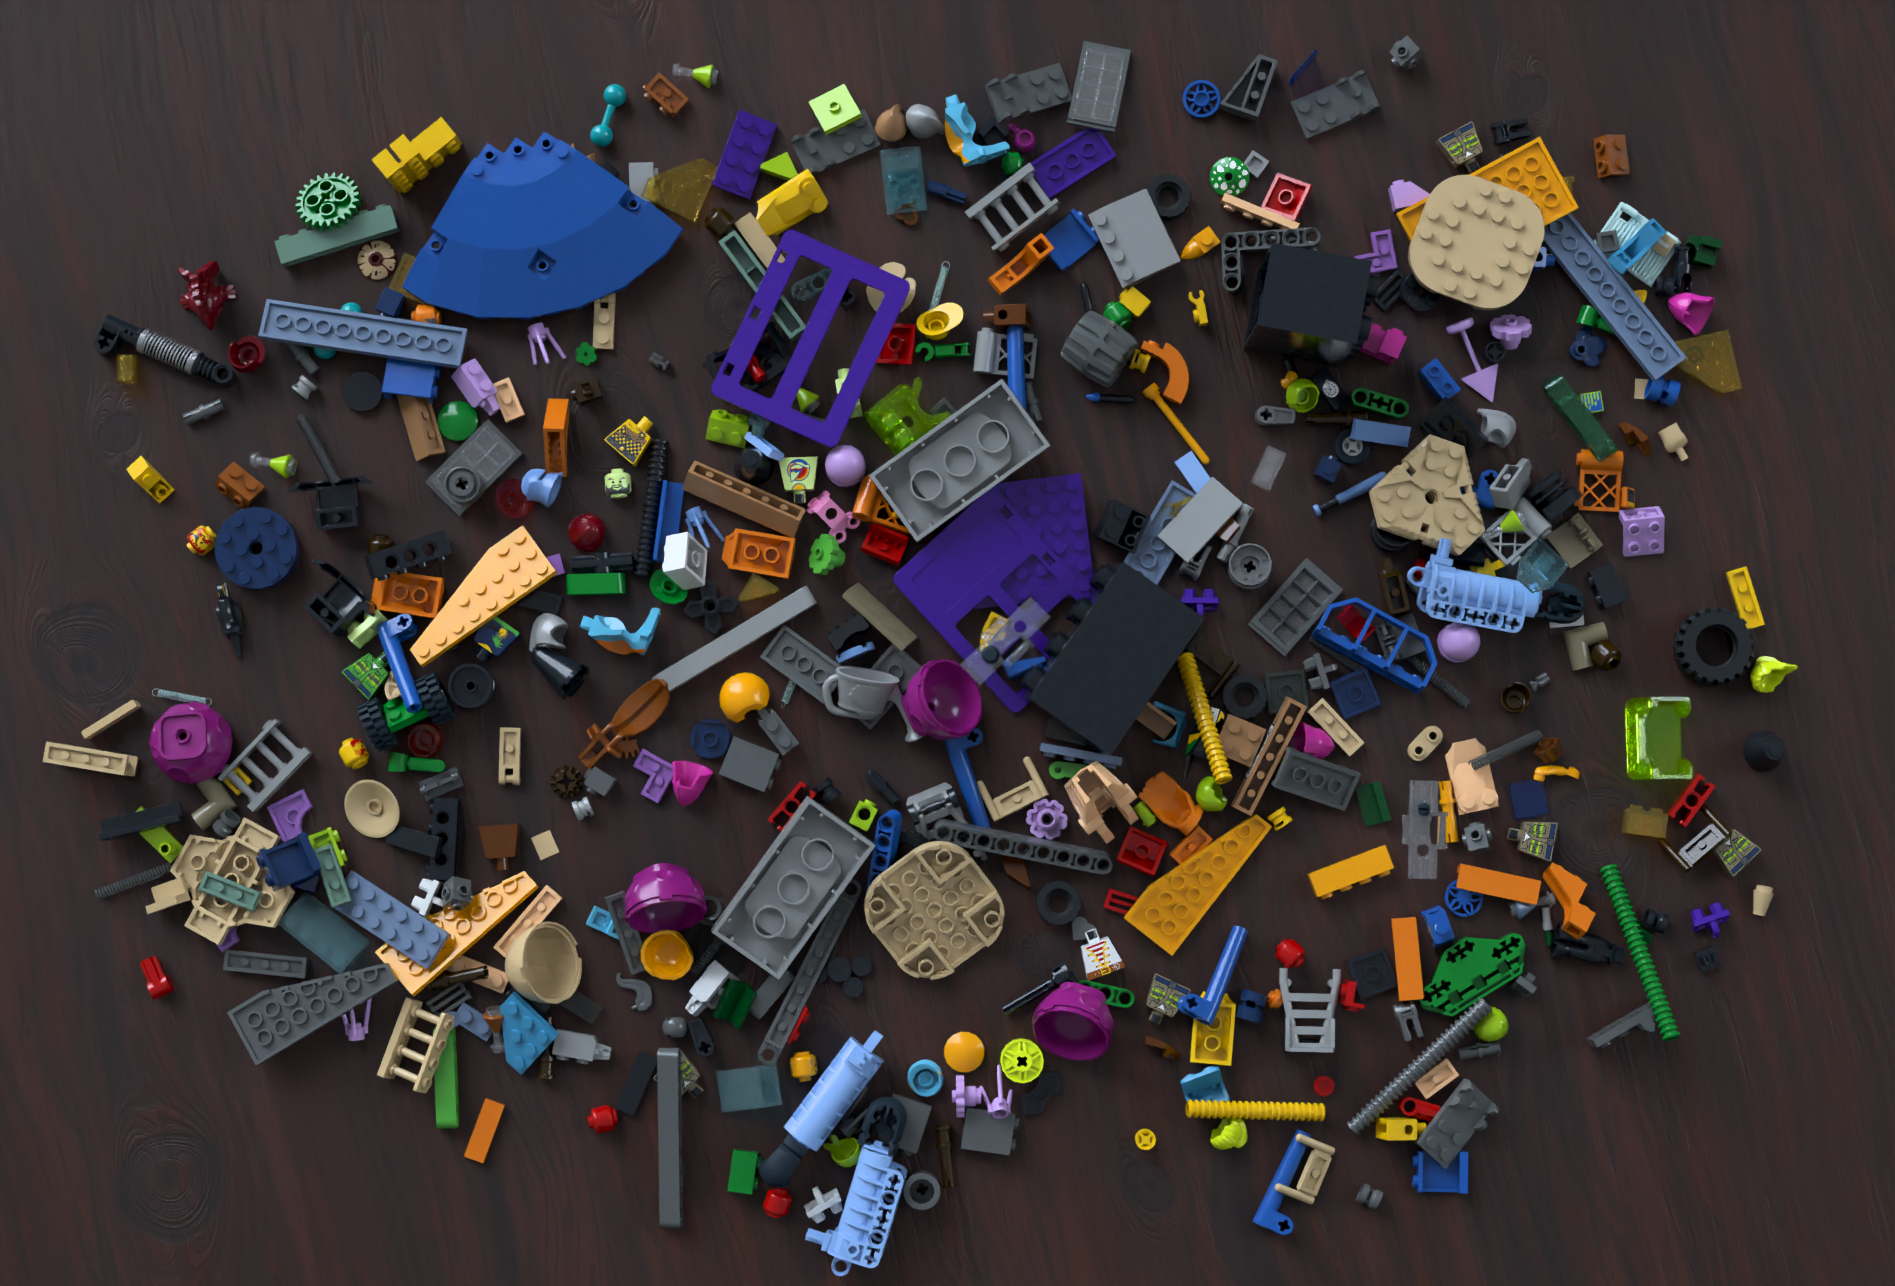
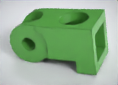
M1056 761L1050 765L1049 773L1054 779L1072 778L1087 765Z

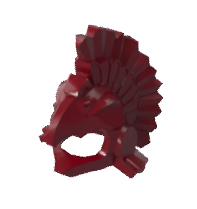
M209 261L203 267H200L198 271L196 270L195 274L184 268H179L177 271L185 279L189 290L188 293L180 296V305L183 306V310L191 309L206 327L209 330H213L223 308L224 301L236 298V291L233 289V285L217 286L214 284L216 275L220 271L217 261Z

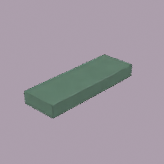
M329 844L314 849L322 867L320 875L332 909L351 903L352 900L333 845Z
M208 871L205 872L198 889L253 912L256 911L263 894Z

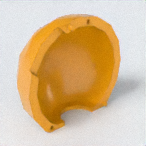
M744 672L736 674L722 685L719 695L720 707L728 719L740 722L745 719L744 715L748 711L753 709L761 710L767 706L770 695L769 688L762 678L753 673Z
M662 929L651 934L644 941L641 949V961L645 970L652 976L665 980H675L683 977L690 970L693 963V953L685 938L678 931Z

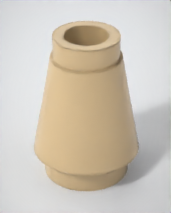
M1756 885V889H1753V914L1765 916L1774 895L1772 893L1773 888Z

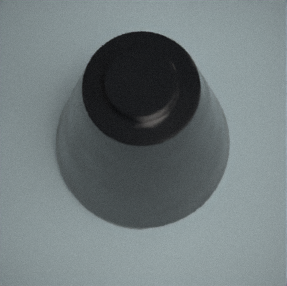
M754 445L747 446L737 453L733 465L734 472L739 480L752 486H758L770 479L774 470L773 458L766 456Z
M545 646L537 648L532 655L534 665L564 700L567 695L572 697L585 682L583 677L585 674L588 675L590 671L587 665Z
M1759 731L1752 734L1745 741L1743 747L1745 760L1753 769L1761 772L1777 768L1783 761L1785 747L1781 739L1769 731Z

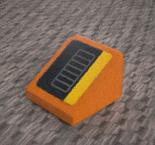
M1630 487L1620 488L1619 508L1634 509L1635 490Z

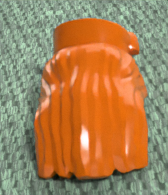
M1159 772L1155 777L1152 776L1146 781L1145 787L1142 788L1143 792L1139 793V798L1162 823L1179 829L1184 835H1188L1201 819L1203 809L1200 805L1197 804L1195 806L1188 792L1183 790L1165 772Z

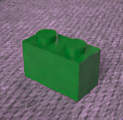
M742 1149L733 1150L728 1184L729 1192L752 1195L753 1190L758 1189L759 1178L755 1177L756 1169H759L762 1157H758L759 1152Z

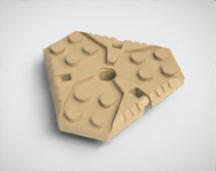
M1430 434L1401 460V465L1395 466L1369 491L1379 529L1413 541L1417 540V538L1421 539V544L1438 549L1440 538L1450 539L1452 544L1449 554L1459 556L1485 531L1482 515L1480 514L1476 492H1473L1472 489L1474 483L1471 478L1472 475L1464 446ZM1460 488H1464L1465 494H1461ZM1425 495L1429 497L1430 503L1426 501ZM1422 526L1426 527L1424 532L1421 531Z

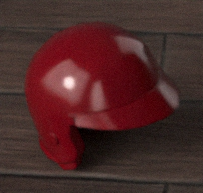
M245 336L237 343L232 342L228 348L229 361L233 368L241 373H251L257 370L265 356V348L262 341L254 336Z

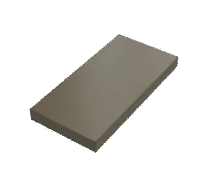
M859 582L846 590L842 595L852 607L900 651H903L918 637Z

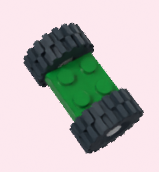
M435 671L415 680L417 692L422 703V708L415 713L407 712L401 696L389 700L383 705L379 699L374 698L357 706L362 725L377 752L384 751L398 744L395 731L428 716L431 717L436 726L456 717L451 700Z

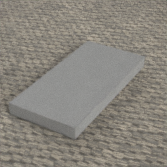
M1212 477L1158 535V538L1188 564L1241 508L1243 503Z

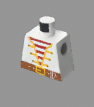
M1096 928L1085 932L1088 943L1081 946L1088 981L1125 967L1108 936L1100 939Z

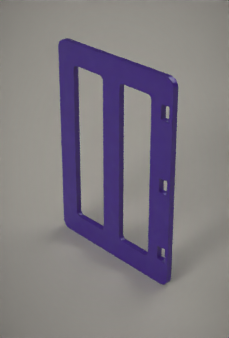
M795 230L786 231L712 384L711 390L713 395L824 446L835 447L846 428L910 291L909 282ZM782 251L788 254L784 263L777 262ZM805 257L830 268L832 273L773 397L766 398L742 387L740 382L798 259ZM856 280L883 292L884 297L826 421L820 422L793 410L792 404L850 281ZM755 307L761 310L757 320L750 318ZM730 363L734 368L731 375L727 376L724 372Z

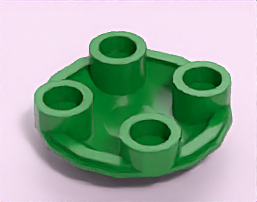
M454 401L445 405L439 412L437 420L442 434L448 439L455 441L469 438L475 432L478 424L477 413L474 408L462 401Z

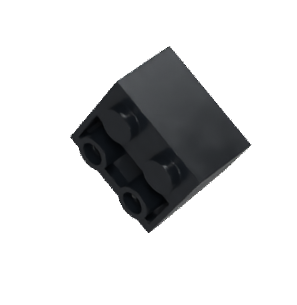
M1108 500L1093 537L1111 546L1135 554L1151 516L1117 500Z

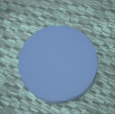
M870 641L864 646L858 645L837 655V662L842 664L873 651L875 646Z

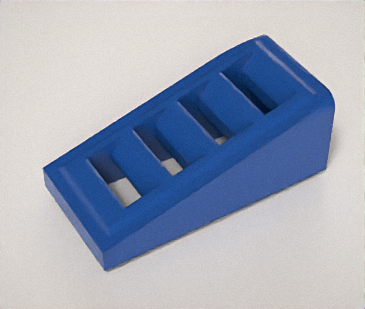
M1037 657L1005 662L1003 667L1009 681L1025 675L1032 665L1043 667L1046 664V658Z

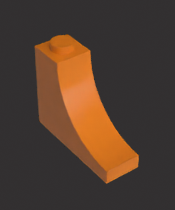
M548 398L543 425L546 475L563 472L562 477H567L569 399Z

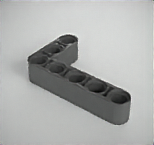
M1312 227L1227 233L1222 238L1223 286L1232 294H1238L1243 290V253L1268 252L1271 246L1268 245L1270 237L1276 236V243L1304 249H1316L1323 243L1322 234ZM1311 234H1317V240L1309 243L1308 237ZM1291 235H1297V241L1294 244L1288 243V238ZM1257 238L1256 245L1249 247V239ZM1231 239H1236V246L1228 248V242ZM1237 259V265L1234 268H1229V261ZM1232 279H1238V285L1235 288H1229V282Z

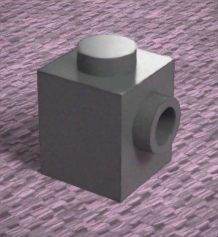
M595 766L593 769L589 768L583 777L586 780L584 784L588 786L586 790L595 796L599 793L607 797L617 779Z

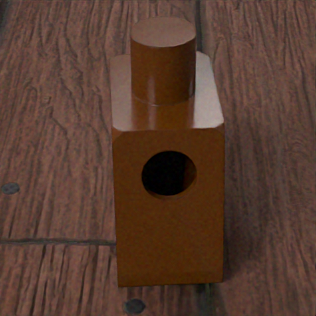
M1026 304L994 305V311H984L983 321L984 323H994L997 329L1007 330L1008 327L1019 326L1023 327V330H1031V309Z
M520 824L480 826L479 832L486 859L496 858V871L509 870L508 857H517Z

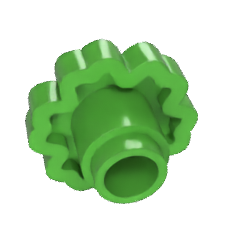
M821 534L819 539H815L811 546L812 554L809 556V567L813 569V572L818 575H827L829 570L832 571L836 567H841L845 561V553L839 548V542L835 540V537L829 534Z

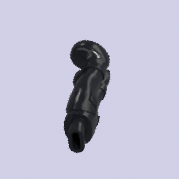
M1559 921L1555 928L1556 939L1571 941V943L1587 946V948L1569 946L1554 941L1550 949V958L1556 960L1563 955H1567L1571 958L1595 964L1608 963L1612 965L1613 963H1622L1625 952L1624 948L1617 947V944H1612L1608 940L1592 934L1585 933L1577 940L1561 930L1564 922Z

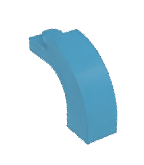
M1652 218L1623 247L1612 254L1607 261L1613 270L1623 275L1667 231Z

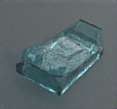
M1539 539L1532 544L1519 560L1516 579L1531 593L1547 590L1554 585L1569 564L1542 539Z

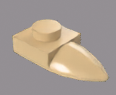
M392 671L385 684V694L388 700L395 699L401 695Z

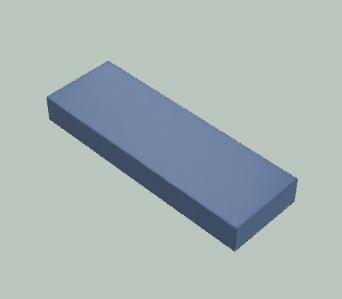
M1354 418L1350 439L1408 447L1411 427Z

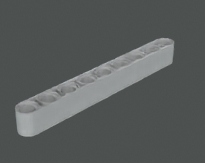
M804 586L651 679H664L671 692L810 609L817 602L809 588Z

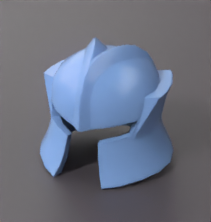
M531 469L523 477L521 483L522 492L527 497V500L539 502L549 508L559 492L563 472L549 473L545 476L546 470Z

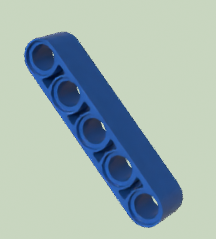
M889 810L878 819L874 841L876 846L872 853L867 890L879 874L896 862L902 825V816L897 810ZM887 818L892 820L893 825L888 822ZM884 837L889 840V843L885 841ZM881 856L886 859V862L882 860Z

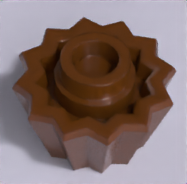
M1550 737L1541 740L1535 748L1534 754L1546 763L1556 761L1562 756L1560 739Z

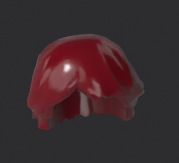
M590 513L582 514L570 521L567 533L571 543L577 549L583 550L585 553L594 552L602 544L605 526L597 515Z

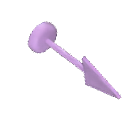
M1470 317L1448 326L1446 330L1449 334L1461 333L1477 371L1461 380L1493 403L1498 363L1481 370L1465 329L1473 326V318Z

